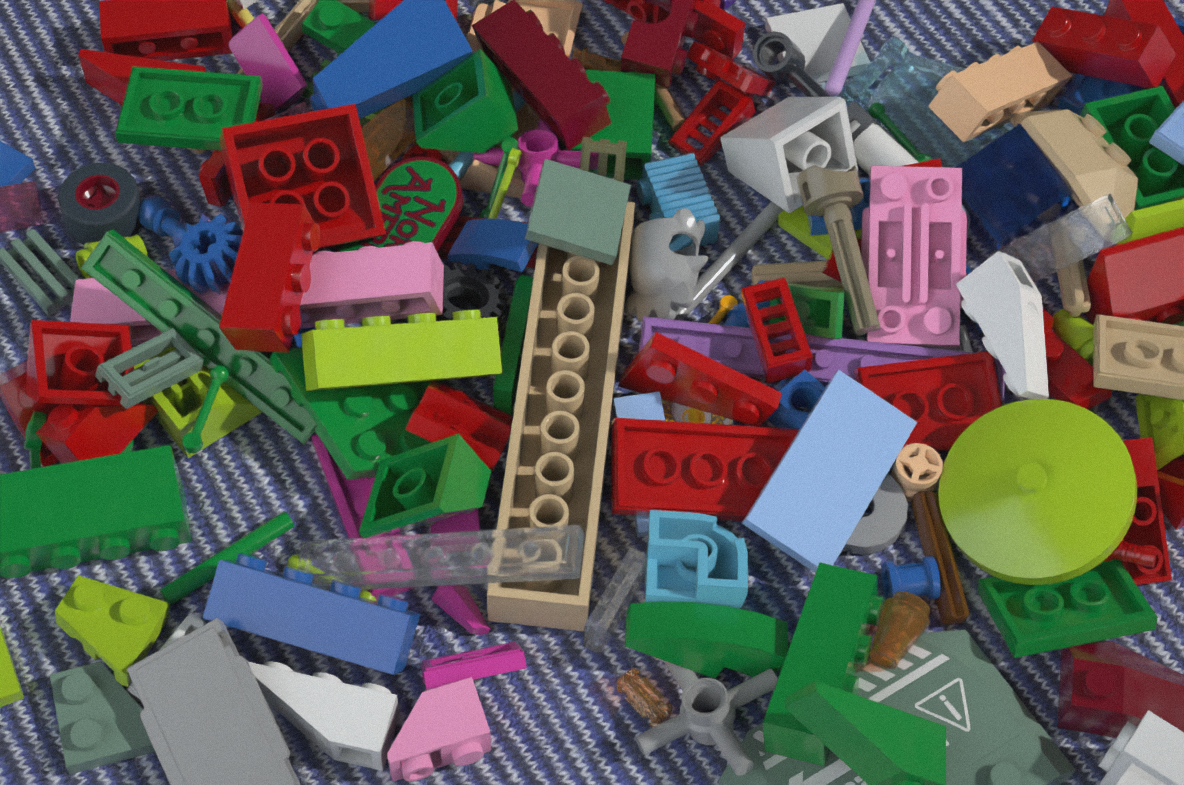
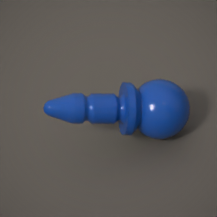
M152 195L140 202L138 220L143 227L153 230L162 237L185 234V225L180 222L179 212L172 208L165 198Z

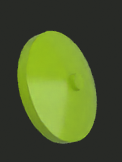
M1029 399L1009 403L988 412L973 422L958 437L944 461L939 479L938 496L945 526L955 545L970 562L986 573L1005 581L1026 585H1045L1066 581L1084 574L1103 562L1116 549L1126 535L1135 513L1137 482L1132 460L1125 444L1115 430L1101 417L1069 402L1054 399Z

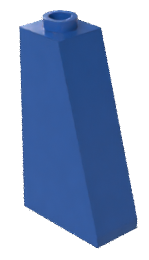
M403 0L312 78L314 95L309 96L314 111L356 104L360 119L418 92L472 55L473 50L445 0Z

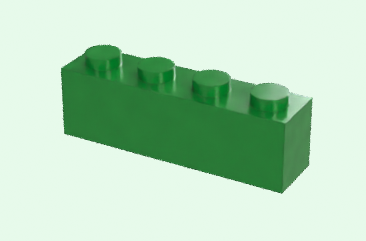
M819 562L763 720L765 752L825 767L830 749L785 708V697L814 681L855 695L857 694L859 677L854 674L858 664L865 666L868 661L872 636L867 634L870 625H879L883 613L884 597L877 596V575Z

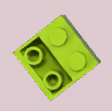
M175 346L135 365L134 369L137 370L144 366L145 362L155 357H162L176 350ZM202 365L201 371L143 400V402L155 406L158 412L154 416L187 458L196 453H188L184 450L182 438L185 434L192 431L212 381L210 370ZM226 382L220 385L202 430L201 439L203 446L201 450L262 413L260 409Z

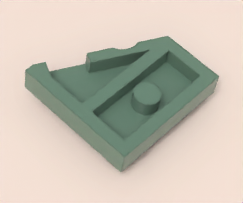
M101 661L50 674L65 766L70 775L155 752L140 718V713L143 709L124 687L115 680V677Z

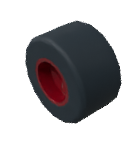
M97 162L82 166L70 173L61 184L58 194L60 210L68 233L78 243L84 245L85 243L100 241L106 232L112 229L122 237H131L141 228L142 225L138 220L141 202L136 179L126 169L113 163Z

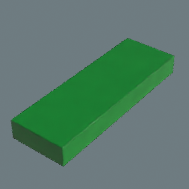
M520 275L516 279L501 349L502 374H496L493 387L494 408L511 416L518 387L534 277Z

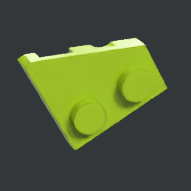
M78 575L55 610L56 624L71 638L78 639L82 643L83 649L95 661L101 658L114 671L115 680L119 684L128 687L132 679L127 668L145 659L170 617V603Z

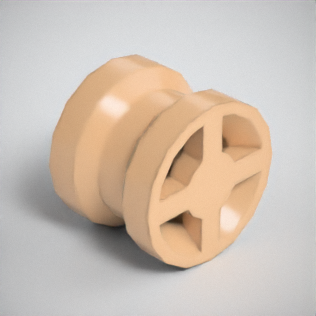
M913 443L901 449L895 459L890 475L902 487L907 502H911L914 494L920 491H935L937 481L942 473L943 462L940 455L932 447Z

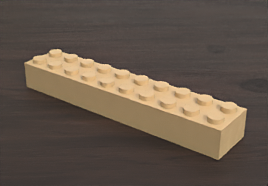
M627 202L617 255L612 265L543 244L538 245L487 591L488 621L586 632L628 277L630 244L633 234L635 202Z

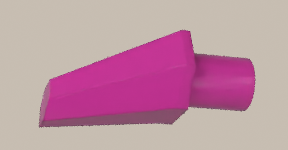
M445 566L435 570L433 576L438 589L432 596V601L471 634H488L490 630L488 624L468 592L467 587L457 585L452 568Z

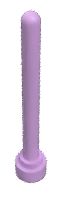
M858 0L825 85V91L830 96L839 95L843 88L876 0Z

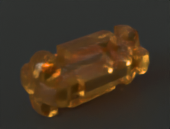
M632 668L617 681V691L619 693L625 692L627 695L625 699L642 718L649 717L651 720L649 725L651 727L667 721L672 714V705L669 702L664 704L662 701L664 696L646 677L640 678L638 675L640 671L638 669Z

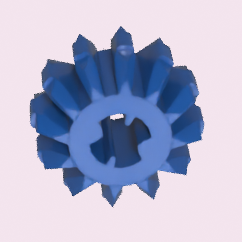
M221 213L212 221L209 217L202 214L199 223L194 226L185 222L186 232L184 235L172 236L175 248L168 254L176 270L175 274L183 284H186L188 287L191 286L194 291L199 292L201 295L210 288L213 292L220 295L223 285L230 284L243 229L235 221L230 222Z

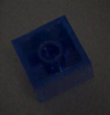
M1018 124L955 167L962 168V204L969 212L970 220L994 253L998 251L1003 253L1071 207L1072 191L1021 124Z

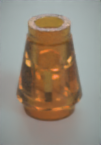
M898 591L894 593L892 598L884 601L872 649L869 653L874 662L889 669H895L898 666L899 662L930 625L928 618L930 607L924 600L912 593Z

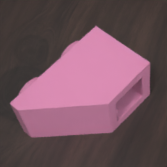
M472 677L421 693L387 753L389 771L393 782L401 779L409 782L418 781L431 775L434 769L452 763L456 766L469 765L480 760L484 753L491 751L490 729Z

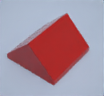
M31 320L25 394L37 403L122 406L120 403L121 395L113 396L107 390L109 383L107 381L101 383L95 377L98 365L132 349L129 325ZM134 366L119 374L123 377L135 371Z

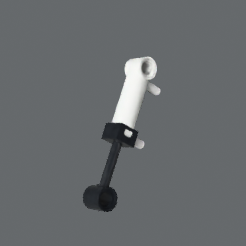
M773 31L764 34L758 39L752 53L753 60L757 67L777 84L784 85L793 83L806 97H831L804 71L805 56L788 36L781 32ZM786 51L783 60L773 65L775 57L779 53ZM855 100L847 107L856 162L868 175H870L871 166H904L919 163ZM962 204L961 210L965 211V212H966V215H967V231H968V230H969V226H970V216H969V212L967 211V209L965 208V206Z

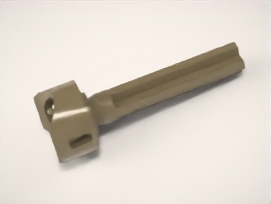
M813 165L796 177L804 211L809 216H824L854 331L857 335L880 329V324L849 210L863 199V191L857 169L854 165L847 172Z

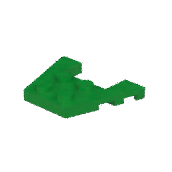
M302 347L290 348L289 353H272L270 357L271 365L277 374L283 373L292 387L291 396L299 407L305 406L317 424L315 432L347 480L376 477L380 460L432 443L405 430L431 381L306 391Z

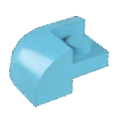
M650 510L645 571V602H697L740 609L748 592V551L744 538L737 539L731 531L716 524L717 517L691 512Z

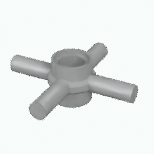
M664 661L683 691L680 714L635 736L643 755L689 733L700 744H717L736 775L740 776L748 773L753 768L754 763L732 731L736 715L735 709L775 689L778 679L773 670L768 669L727 690L716 679H698L694 671ZM707 710H714V711L709 712V713H702V712L707 711Z

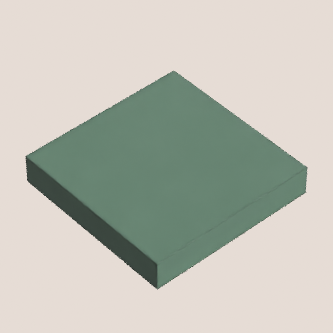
M545 159L541 167L525 239L612 265L617 255L631 185Z

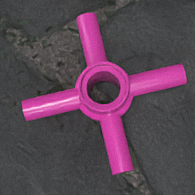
M540 118L537 129L527 131L519 137L518 150H521L522 154L517 167L521 171V179L524 182L521 201L524 205L532 207L544 160L548 159L580 169L581 151H561L558 147L556 135ZM490 148L484 153L473 152V160L476 159L487 165L499 166L504 151L502 148ZM591 152L589 169L598 170L599 153Z

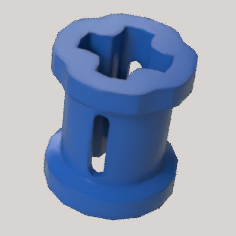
M933 556L923 557L921 562L895 565L891 560L884 561L881 565V583L888 605L897 604L901 598L926 596L929 600L939 598L941 589L940 576Z

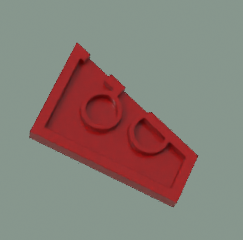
M658 332L654 333L623 371L618 387L642 394L660 392L661 399L756 427H759L778 408L782 396L781 392Z

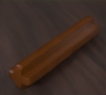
M932 490L920 491L914 494L911 506L924 556H933L938 566L941 589L936 603L940 619L947 626L959 625L966 622L969 610L948 531L942 518L939 497Z

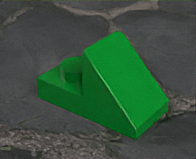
M787 283L804 333L841 339L844 307L843 286L814 287ZM780 298L770 300V306L781 304ZM785 316L769 320V325L786 321Z

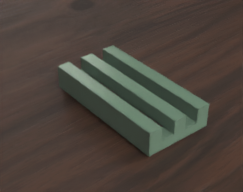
M33 228L26 233L28 238L23 242L17 238L11 242L13 248L6 251L4 247L0 249V263L50 317L73 302L75 281L79 277ZM35 249L71 290L67 292L31 251ZM22 257L58 298L51 301L16 260Z
M172 328L98 365L95 377L101 383L107 381L109 383L107 390L113 396L120 394L121 405L128 409L201 371L204 359ZM173 346L176 348V350L162 357H155L145 362L144 366L123 377L119 374Z

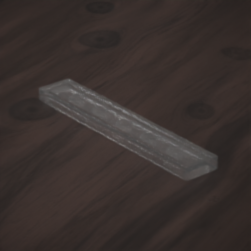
M580 525L383 536L366 539L350 538L303 541L297 569L313 573L312 583L330 588L332 580L358 586L361 590L579 579L585 533Z

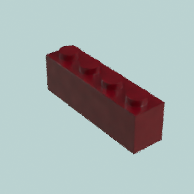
M511 0L472 25L480 49L568 151L580 144L583 137H591L611 124L606 106L610 104V98L604 87L598 81L590 82L580 61L576 57L569 59L565 55V50L555 34L550 33L547 35L543 31L540 20L532 10L525 12L515 0Z

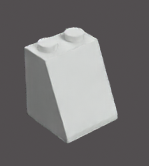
M788 97L720 137L728 172L788 213L803 205L796 177L805 169L816 165L825 169L847 172L855 165L858 171L846 102L841 97Z

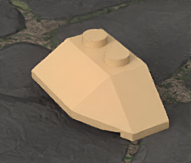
M1068 109L1013 113L1008 118V121L1016 128L1102 236L1115 241L1112 236L1113 230L1131 211H1134L1138 178L1127 166L1131 162L1130 157L1115 143L1110 145L1102 137L1106 133L1105 128L1090 114L1083 118Z

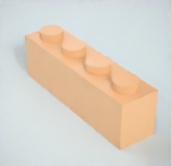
M1039 42L1023 48L1018 45L1005 55L995 54L984 63L978 64L974 62L961 72L957 73L955 70L949 72L937 84L935 89L938 91V94L928 107L964 143L1009 123L1008 118L1013 113L1034 112L1048 106L1071 79L1072 75Z

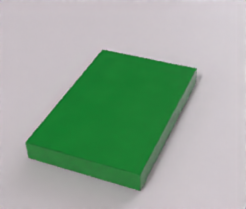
M132 66L115 131L117 142L222 151L219 141L222 128L255 122L263 87L261 76Z
M1115 558L1111 561L1101 562V564L1080 576L1053 584H1018L995 576L978 579L977 592L1014 658L1156 630L1157 615L1122 562Z

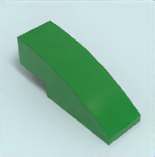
M667 601L631 603L626 611L624 646L714 679L724 667L751 677L768 669H772L776 675L783 666L788 652V628L786 621L761 613L723 605Z

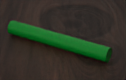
M285 511L281 512L159 590L165 602L170 603V606L214 579L219 560H236L238 553L253 554L294 528L293 521Z

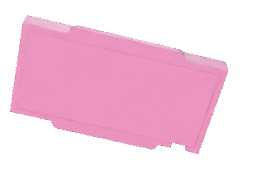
M871 166L869 175V207L865 208L862 212L861 257L880 329L867 332L866 341L926 348L958 349L960 346V309H962L961 301L964 298L956 283L966 276L967 215L965 211L961 210L962 168Z

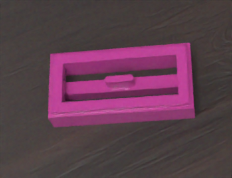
M515 641L422 660V663H420L426 689L440 687L470 677L474 680L527 668L524 651Z

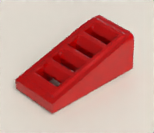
M718 79L668 140L669 146L683 155L694 153L697 163L703 166L722 147L720 137L749 121L753 116L755 108L752 98ZM725 106L726 108L730 109L731 112L729 113V115H727L723 111L719 110V108ZM714 116L722 121V123L718 126L708 119ZM702 126L713 134L709 138L697 129ZM691 136L702 143L703 147L697 150L686 143L685 140Z
M786 278L741 288L742 300L766 381L771 383L794 377L804 369L810 372L813 356ZM780 298L781 304L762 309L757 308V303ZM785 316L786 321L763 326V321ZM788 334L791 336V339L769 344L768 341L769 339Z

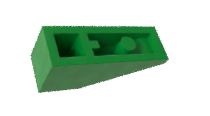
M814 681L785 697V708L868 785H946V726L818 681Z

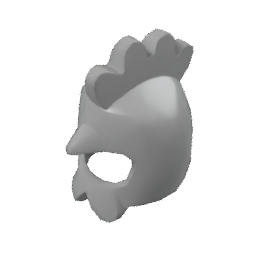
M689 209L677 210L672 218L652 219L643 222L634 229L628 263V272L633 292L626 300L624 312L632 317L637 316L640 322H642L643 316L673 320L677 315L679 307L688 308L694 301V291L699 270L707 263L708 256H698L700 241L705 231V223L703 220L696 221ZM679 233L687 235L694 241L684 249L671 251L669 248L672 236Z

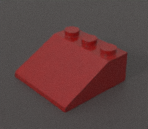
M356 104L222 128L219 141L243 231L250 203H281L305 205L312 219L320 228L321 238L318 249L386 235Z

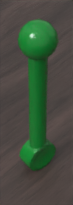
M875 102L870 105L869 115L874 119H879L918 162L932 160L928 154H921L885 114L883 104Z
M508 136L501 142V148L504 152L487 207L481 211L479 218L489 217L507 167L510 151L512 148L519 149L518 141L514 137Z
M222 365L214 366L211 369L210 378L212 381L193 429L182 438L184 450L188 453H197L203 446L201 439L202 430L220 385L226 382L229 377L227 368Z

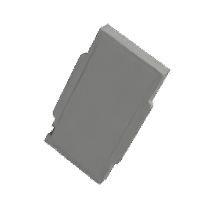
M216 618L127 668L144 706L140 713L141 721L170 785H300L288 759L290 750L248 661L239 655L223 621Z

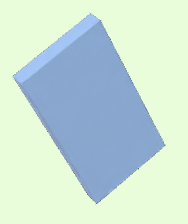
M838 370L832 376L742 524L815 573L819 562L834 565L917 422Z

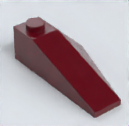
M1102 640L1061 649L1057 728L1117 738L1128 721L1137 726L1149 710L1184 732L1183 674L1113 641Z

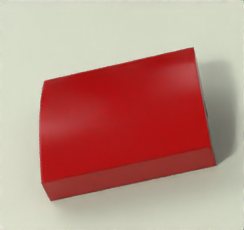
M434 380L428 385L420 404L413 412L405 430L430 442L460 434L486 466L493 471L511 434L513 416L445 383Z

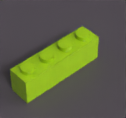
M464 310L452 312L453 320L436 321V313L407 315L408 323L391 324L390 316L362 318L361 327L345 328L344 319L315 321L316 330L301 334L306 391L502 374L497 317L481 318L480 310Z

